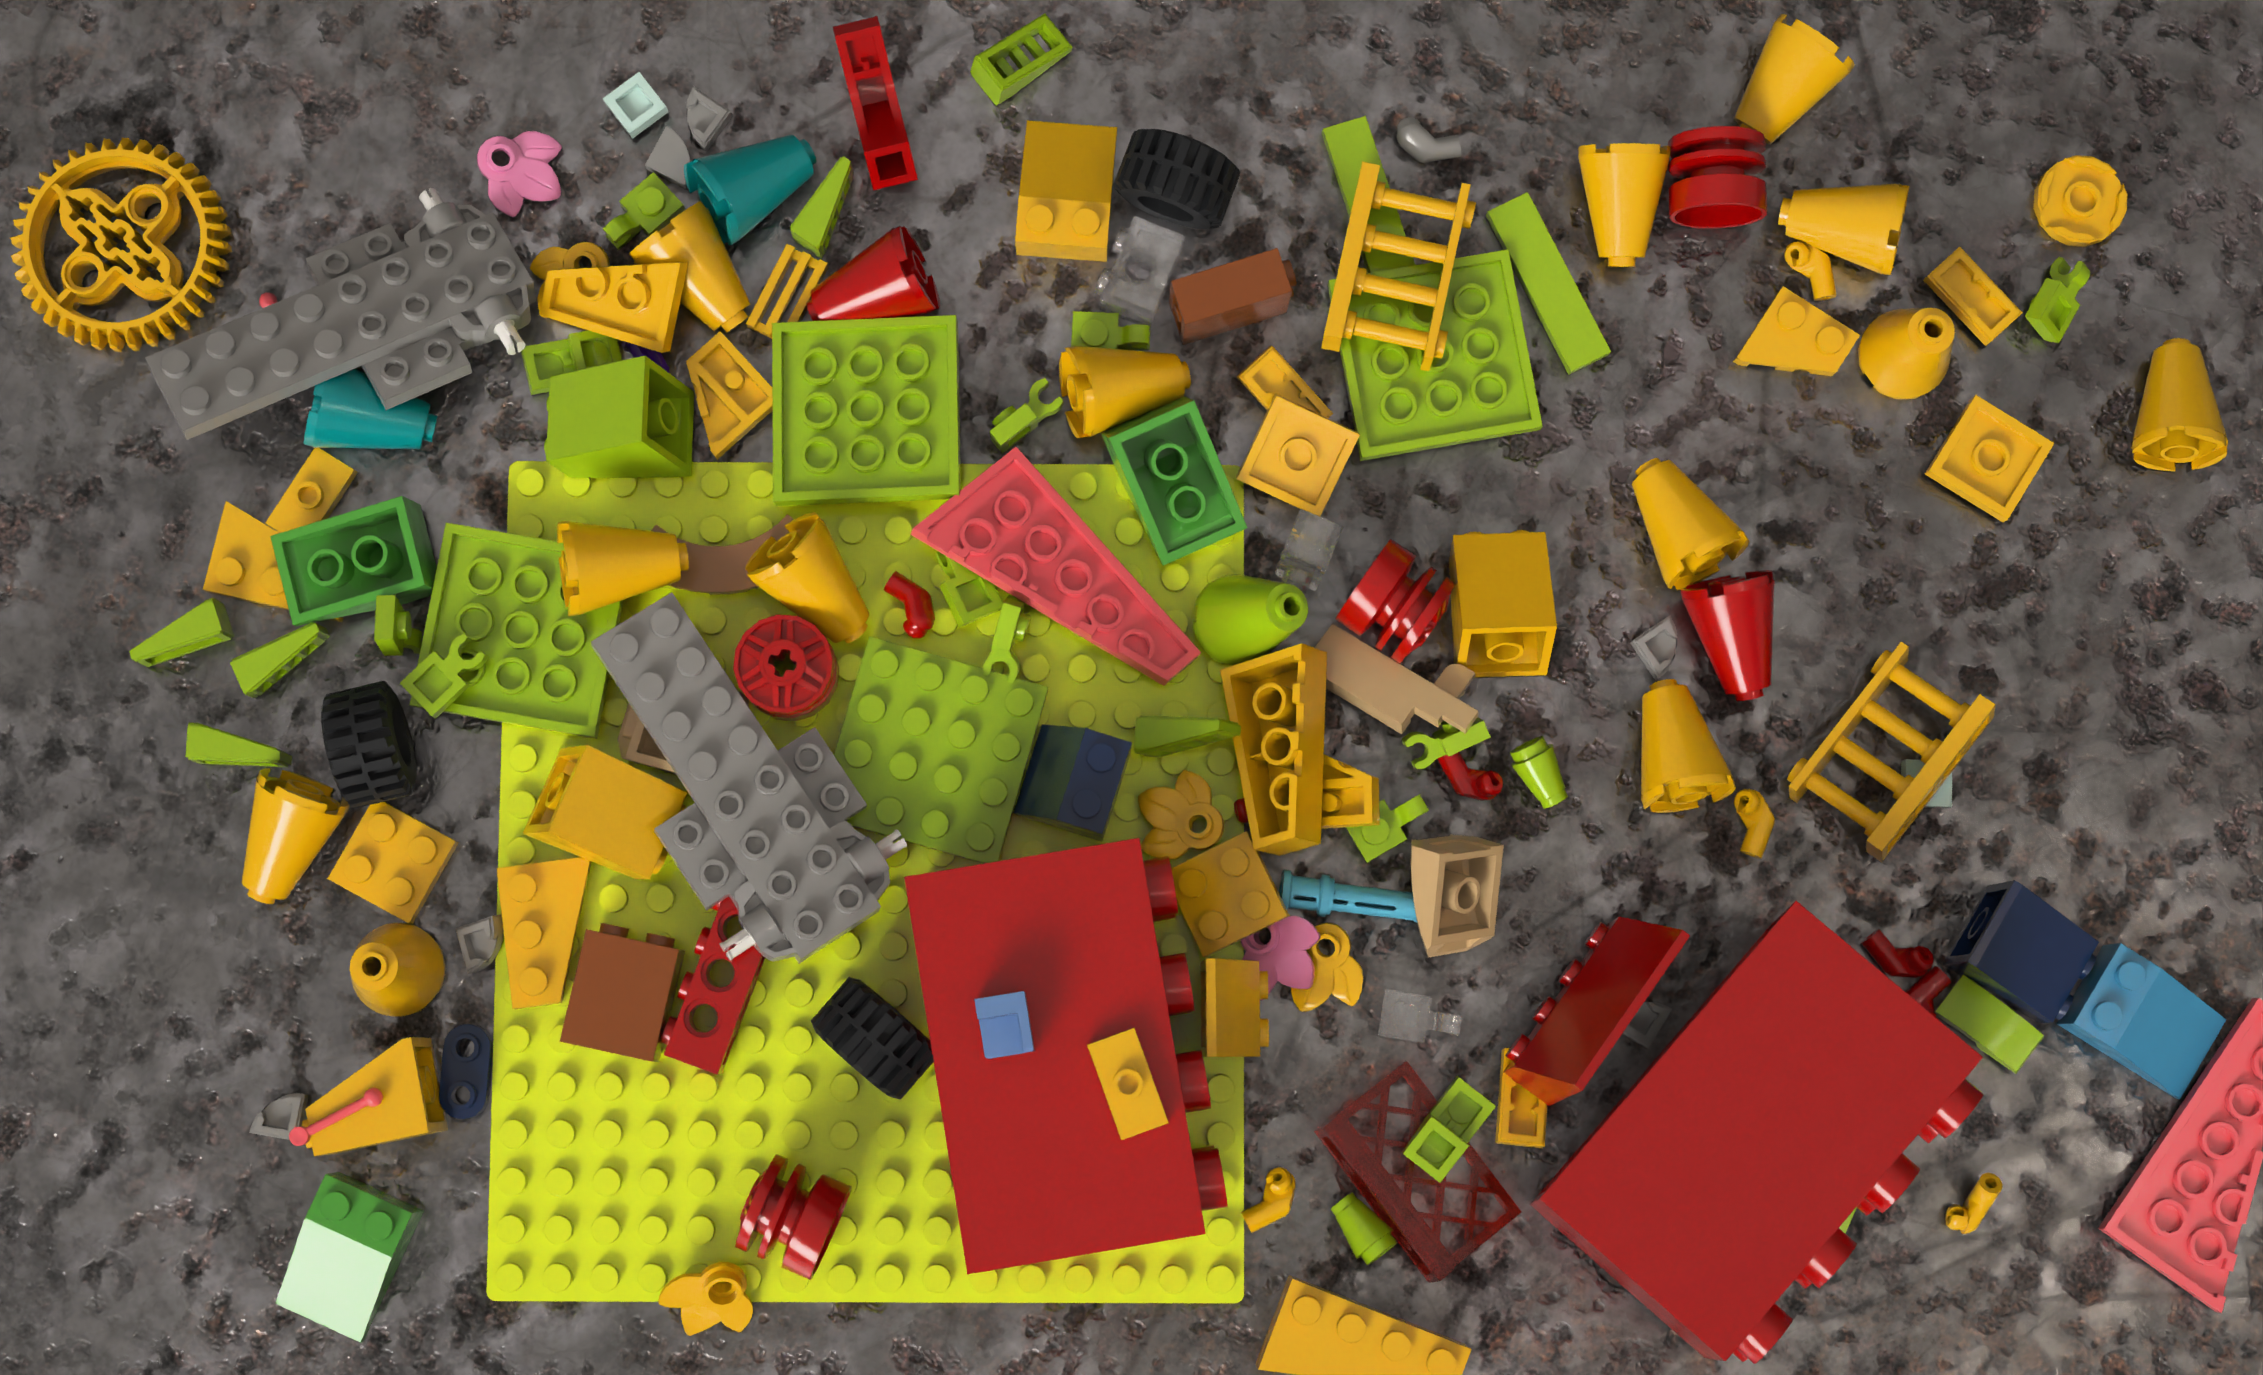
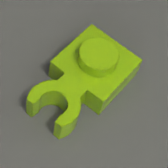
M464 633L458 635L451 642L449 655L445 659L438 652L433 651L400 682L405 690L435 719L470 686L461 675L466 671L480 669L488 659V656L482 651L478 652L470 660L463 659L462 649L471 641Z

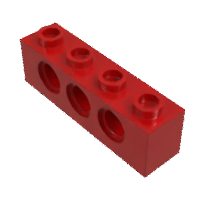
M729 896L711 907V909L718 912L712 928L704 927L698 938L694 953L701 955L695 973L687 971L681 983L677 998L684 1000L680 1013L678 1018L669 1017L661 1037V1043L667 1045L664 1052L665 1056L717 1075L723 1073L765 961V957L754 946L734 957L731 961L726 956V952L735 946H732L725 952L722 950L719 943L729 939L727 925L732 918L738 916V910ZM720 960L729 961L735 971L732 982L725 987L716 986L710 978L712 966ZM704 1004L711 1005L718 1015L716 1026L708 1032H702L697 1029L693 1021L696 1009Z

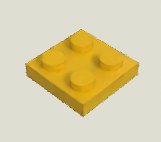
M1275 394L1236 475V479L1320 518L1360 434Z
M1975 395L1966 405L1926 470L1925 475L2003 523L2011 516L2055 443Z
M385 801L369 805L327 879L401 920L413 924L459 842Z
M1245 831L1171 868L1177 903L1203 957L1212 955L1290 916L1259 851L1253 849L1249 831Z

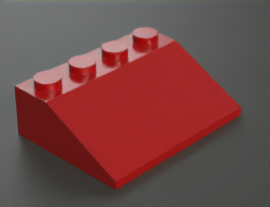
M1620 916L1608 923L1607 926L1600 922L1585 941V945L1590 950L1581 963L1574 959L1558 981L1564 987L1557 997L1552 999L1548 996L1534 1013L1532 1019L1538 1024L1528 1037L1522 1033L1506 1053V1057L1511 1062L1504 1070V1073L1548 1106L1583 1091L1690 935L1682 929Z

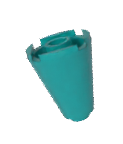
M788 135L693 159L684 165L683 173L690 194L698 190L700 201L709 209L723 243L728 242V245H732L742 239L814 174L813 165L816 164L817 160L813 149L805 139L799 141L794 135Z
M357 368L315 385L312 408L309 410L305 429L304 445L312 446L313 448L421 449L423 441L432 442L438 416L429 414L431 404L415 397L386 410L366 373Z

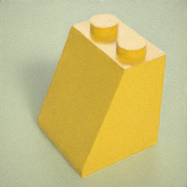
M1517 530L1511 533L1484 534L1481 532H1468L1462 535H1453L1449 557L1450 580L1456 583L1451 591L1454 664H1461L1475 672V677L1547 675L1557 621L1546 533Z
M589 745L561 748L523 834L631 878L650 879L652 873L657 874L660 871L668 853L655 834L654 828L686 809L683 802L687 792Z
M424 1037L401 1039L305 1109L307 1119L302 1121V1126L308 1127L363 1098L369 1088H377L383 1095L381 1104L376 1107L366 1106L311 1135L306 1147L313 1149L314 1156L337 1154L447 1131L445 1111L439 1101L440 1083L432 1039Z

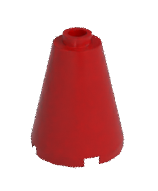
M905 226L892 228L814 287L810 292L812 300L806 303L812 321L913 317L929 314L939 309L940 301L932 275L927 277L922 262L926 260L909 230Z
M1771 570L1745 572L1746 580L1745 576L1731 577V575L1717 577L1685 586L1686 589L1680 590L1684 605L1725 694H1735L1736 701H1746L1764 696L1763 688L1771 685L1775 585L1773 571Z

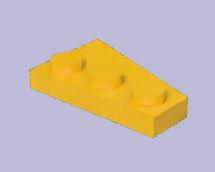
M688 262L548 270L539 315L660 353L669 352L671 350Z
M225 501L203 590L208 593L289 610L270 537L279 534V532ZM343 617L334 618L330 620L342 622Z
M578 857L496 868L512 1009L562 1003L578 919L584 900L586 881L592 861Z

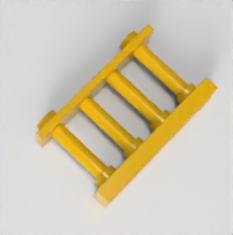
M1362 161L1321 348L1339 352L1342 337L1351 339L1352 335L1424 350L1420 370L1429 371L1433 357L1442 359L1448 332L1440 330L1461 228L1470 229L1476 202L1468 200L1471 184L1462 183L1457 202H1451L1386 188L1385 182L1377 181L1380 165ZM1381 206L1451 220L1452 225L1447 245L1377 231L1376 225L1368 224L1371 208L1380 210ZM1372 248L1442 263L1438 289L1367 274L1366 268L1358 267L1361 251L1371 253ZM1362 292L1432 306L1434 308L1429 331L1425 332L1356 317L1357 312L1348 310L1352 294L1361 296Z
M1900 642L1893 653L1885 650L1880 655L1871 670V673L1875 676L1809 760L1804 757L1801 758L1787 777V780L1791 782L1788 786L1789 798L1794 802L1798 803L1809 789L1865 828L1864 834L1868 836L1866 852L1881 863L1994 718L1996 705L1981 694L1978 695L1971 705L1966 702L1961 705L1904 667L1908 661L1909 646L1903 642ZM1892 681L1950 720L1949 725L1953 729L1943 742L1938 738L1932 741L1876 703ZM1864 717L1922 756L1920 761L1925 765L1915 778L1911 775L1902 776L1848 739ZM1836 753L1894 792L1892 797L1897 801L1887 814L1882 811L1876 814L1820 775Z

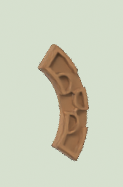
M787 514L777 525L759 537L735 545L704 546L677 538V543H686L689 569L681 571L680 581L668 586L692 592L709 593L710 595L742 593L758 588L746 574L748 573L745 570L747 562L769 537L773 536L777 541L789 533L785 525L794 519ZM655 525L654 528L651 530L654 532L667 533L658 525Z

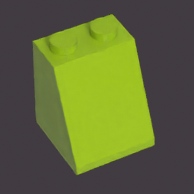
M647 356L550 376V390L546 403L548 411L547 438L544 443L546 462L571 478L691 476L694 391Z

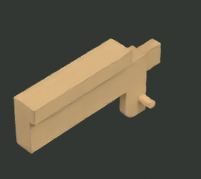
M1331 624L1315 646V648L1327 652L1326 689L1400 734H1403L1414 714L1439 728L1444 720L1465 734L1479 716L1478 710L1459 700L1475 677V672L1461 664L1447 666L1433 684L1334 624Z

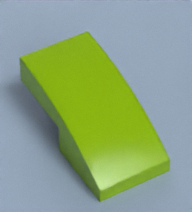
M589 330L570 333L568 339L525 346L521 351L531 395L549 392L550 376L622 361L617 339Z
M1964 974L1936 1010V1016L1976 1042L1977 1048L2015 1074H2017L2044 1038V1035L2028 1021Z
M1456 1076L1402 1151V1154L1441 1183L1469 1147L1467 1143L1496 1106L1459 1076Z

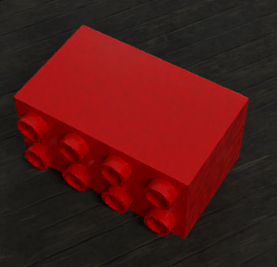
M1140 838L904 877L967 1275L1206 1234L1202 1211L1228 1207L1218 1148L1212 1145L1191 1149L1186 1113L1211 1109V1102L1202 1051L1196 1050L1176 1054L1169 1016L1195 1011L1185 953L1159 957L1154 922L1174 919L1176 914H1178L1169 856L1143 860ZM1025 991L1035 1051L992 1059L986 1058L974 999ZM1135 1028L1169 1123L1121 1140L1087 1045Z
M1795 901L1771 923L1530 1205L1704 1358L1726 1361L1733 1353L1742 1362L1749 1359L1752 1363L1756 1364L1776 1344L1793 1321V1318L1775 1304L1795 1280L1804 1289L1811 1284L1820 1288L1836 1273L1855 1249L1857 1243L1839 1228L1856 1207L1866 1216L1875 1209L1881 1213L1885 1212L1918 1175L1920 1168L1903 1154L1909 1144L1917 1135L1927 1143H1930L1938 1134L1943 1138H1947L1978 1105L1984 1094L1965 1078L1983 1057L1799 902Z

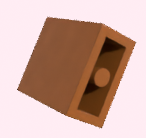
M1278 248L1172 280L1169 305L1182 345L1287 313L1290 298L1294 297L1292 287L1297 286L1290 260L1282 261Z
M601 923L599 932L586 929L560 1042L642 1060L660 1062L663 1049L661 1037L671 1014L685 951L673 948L674 938L647 933L645 942L627 938L629 929Z

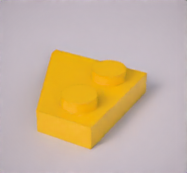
M1782 286L1733 362L1740 366L1754 364L1775 367V370L1790 372L1805 370L1810 374L1833 376L1860 335Z
M721 331L686 360L697 397L700 415L707 433L710 451L717 460L773 411L772 386Z
M1324 754L1321 829L1380 825L1379 778Z

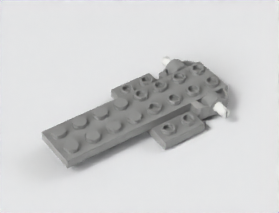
M429 188L430 197L427 191L424 190L420 194L419 199L427 212L414 229L404 234L403 242H401L393 226L389 223L305 258L307 268L317 286L145 357L147 365L186 440L359 366H362L384 408L388 410L471 374L470 362L463 351L501 339L509 355L516 354L515 347L518 353L521 352L526 344L522 341L517 330L525 327L531 321L529 304L536 302L534 283L494 213L485 215L472 205L456 206L452 202L443 203L435 188Z
M672 592L591 641V646L695 802L654 828V832L706 911L728 896L736 906L742 930L724 942L719 943L724 952L735 946L726 952V956L730 961L751 946H754L762 956L772 962L795 957L800 964L879 912L881 905L878 900L890 884L889 866L886 859L907 847L905 839L902 838L893 843L901 837V833L896 829L893 833L875 844L871 838L858 832L847 822L848 819L864 810L867 804L815 727L781 749H776Z

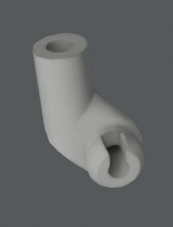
M1413 117L1404 118L1398 123L1396 129L1397 141L1416 161L1427 163L1461 157V145L1457 134L1434 138Z

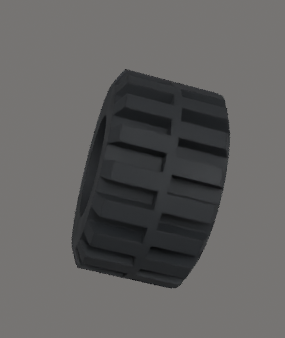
M1139 129L1134 131L1113 186L1126 201L1157 218L1189 228L1215 229L1219 228L1222 224L1238 182L1240 170L1224 154L1198 140L1161 129Z
M380 681L326 694L321 711L323 740L332 775L340 793L352 808H359L412 795L417 774L412 738L401 703L387 682Z
M848 977L811 1020L815 1032L856 1071L889 1097L902 1099L934 1062L930 1040L894 1007L859 979Z

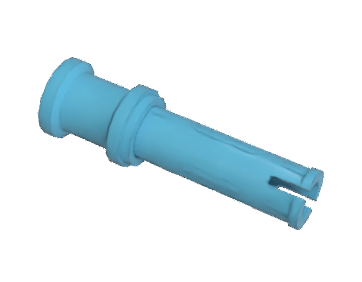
M1290 870L1282 871L1279 894L1286 909L1294 908L1316 911L1317 916L1321 917L1330 915L1331 911L1417 922L1412 892L1335 883L1334 878L1324 874L1318 879L1294 876Z

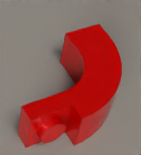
M878 16L834 26L833 31L873 191L918 180Z

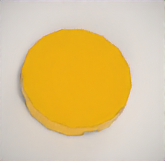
M2075 155L2065 158L2063 161L2054 164L2041 176L2034 190L2033 209L2038 223L2052 239L2067 246L2087 247L2102 242L2120 226L2126 214L2127 192L2124 183L2121 185L2120 180L2116 177L2117 172L2108 163L2093 156Z

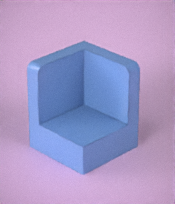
M1025 991L974 999L986 1058L992 1059L1035 1051Z

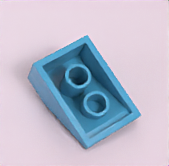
M2122 943L2102 946L2092 970L2080 983L2073 995L2074 999L2069 1010L2057 1022V1025L2174 1098L2181 1099L2226 1019L2162 968Z

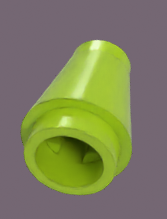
M1543 736L1531 739L1510 752L1514 760L1511 766L1536 799L1540 801L1543 809L1552 807L1568 797L1553 744L1547 745Z
M1353 1192L1345 1196L1330 1209L1336 1216L1335 1218L1355 1258L1361 1257L1367 1266L1375 1262L1397 1244L1391 1235L1394 1230L1358 1199Z

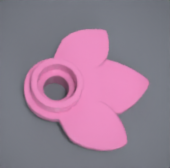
M526 131L514 139L495 136L483 142L477 153V165L480 172L488 179V197L495 208L514 218L519 213L524 199L546 202L556 200L561 196L558 177L548 164L562 149L561 144L556 139L537 131ZM496 151L505 152L509 157V163L505 166H497L492 161V154Z
M1290 916L1267 927L1270 930L1271 939L1265 945L1259 939L1260 931L1241 940V944L1246 951L1242 960L1259 961V971H1268V995L1277 981L1296 989H1309L1312 987L1315 968L1312 958L1306 950L1313 947L1321 936L1314 925L1308 920L1299 916Z

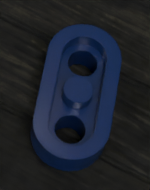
M473 1024L457 1026L448 1033L444 1041L439 1101L443 1110L451 1117L457 1119H469L478 1116L485 1110L489 1102L493 1065V1039L489 1032L481 1026ZM465 1039H470L474 1044V1052L469 1057H464L459 1050L460 1043ZM461 1086L466 1087L470 1092V1099L466 1104L458 1103L455 1098L456 1090Z

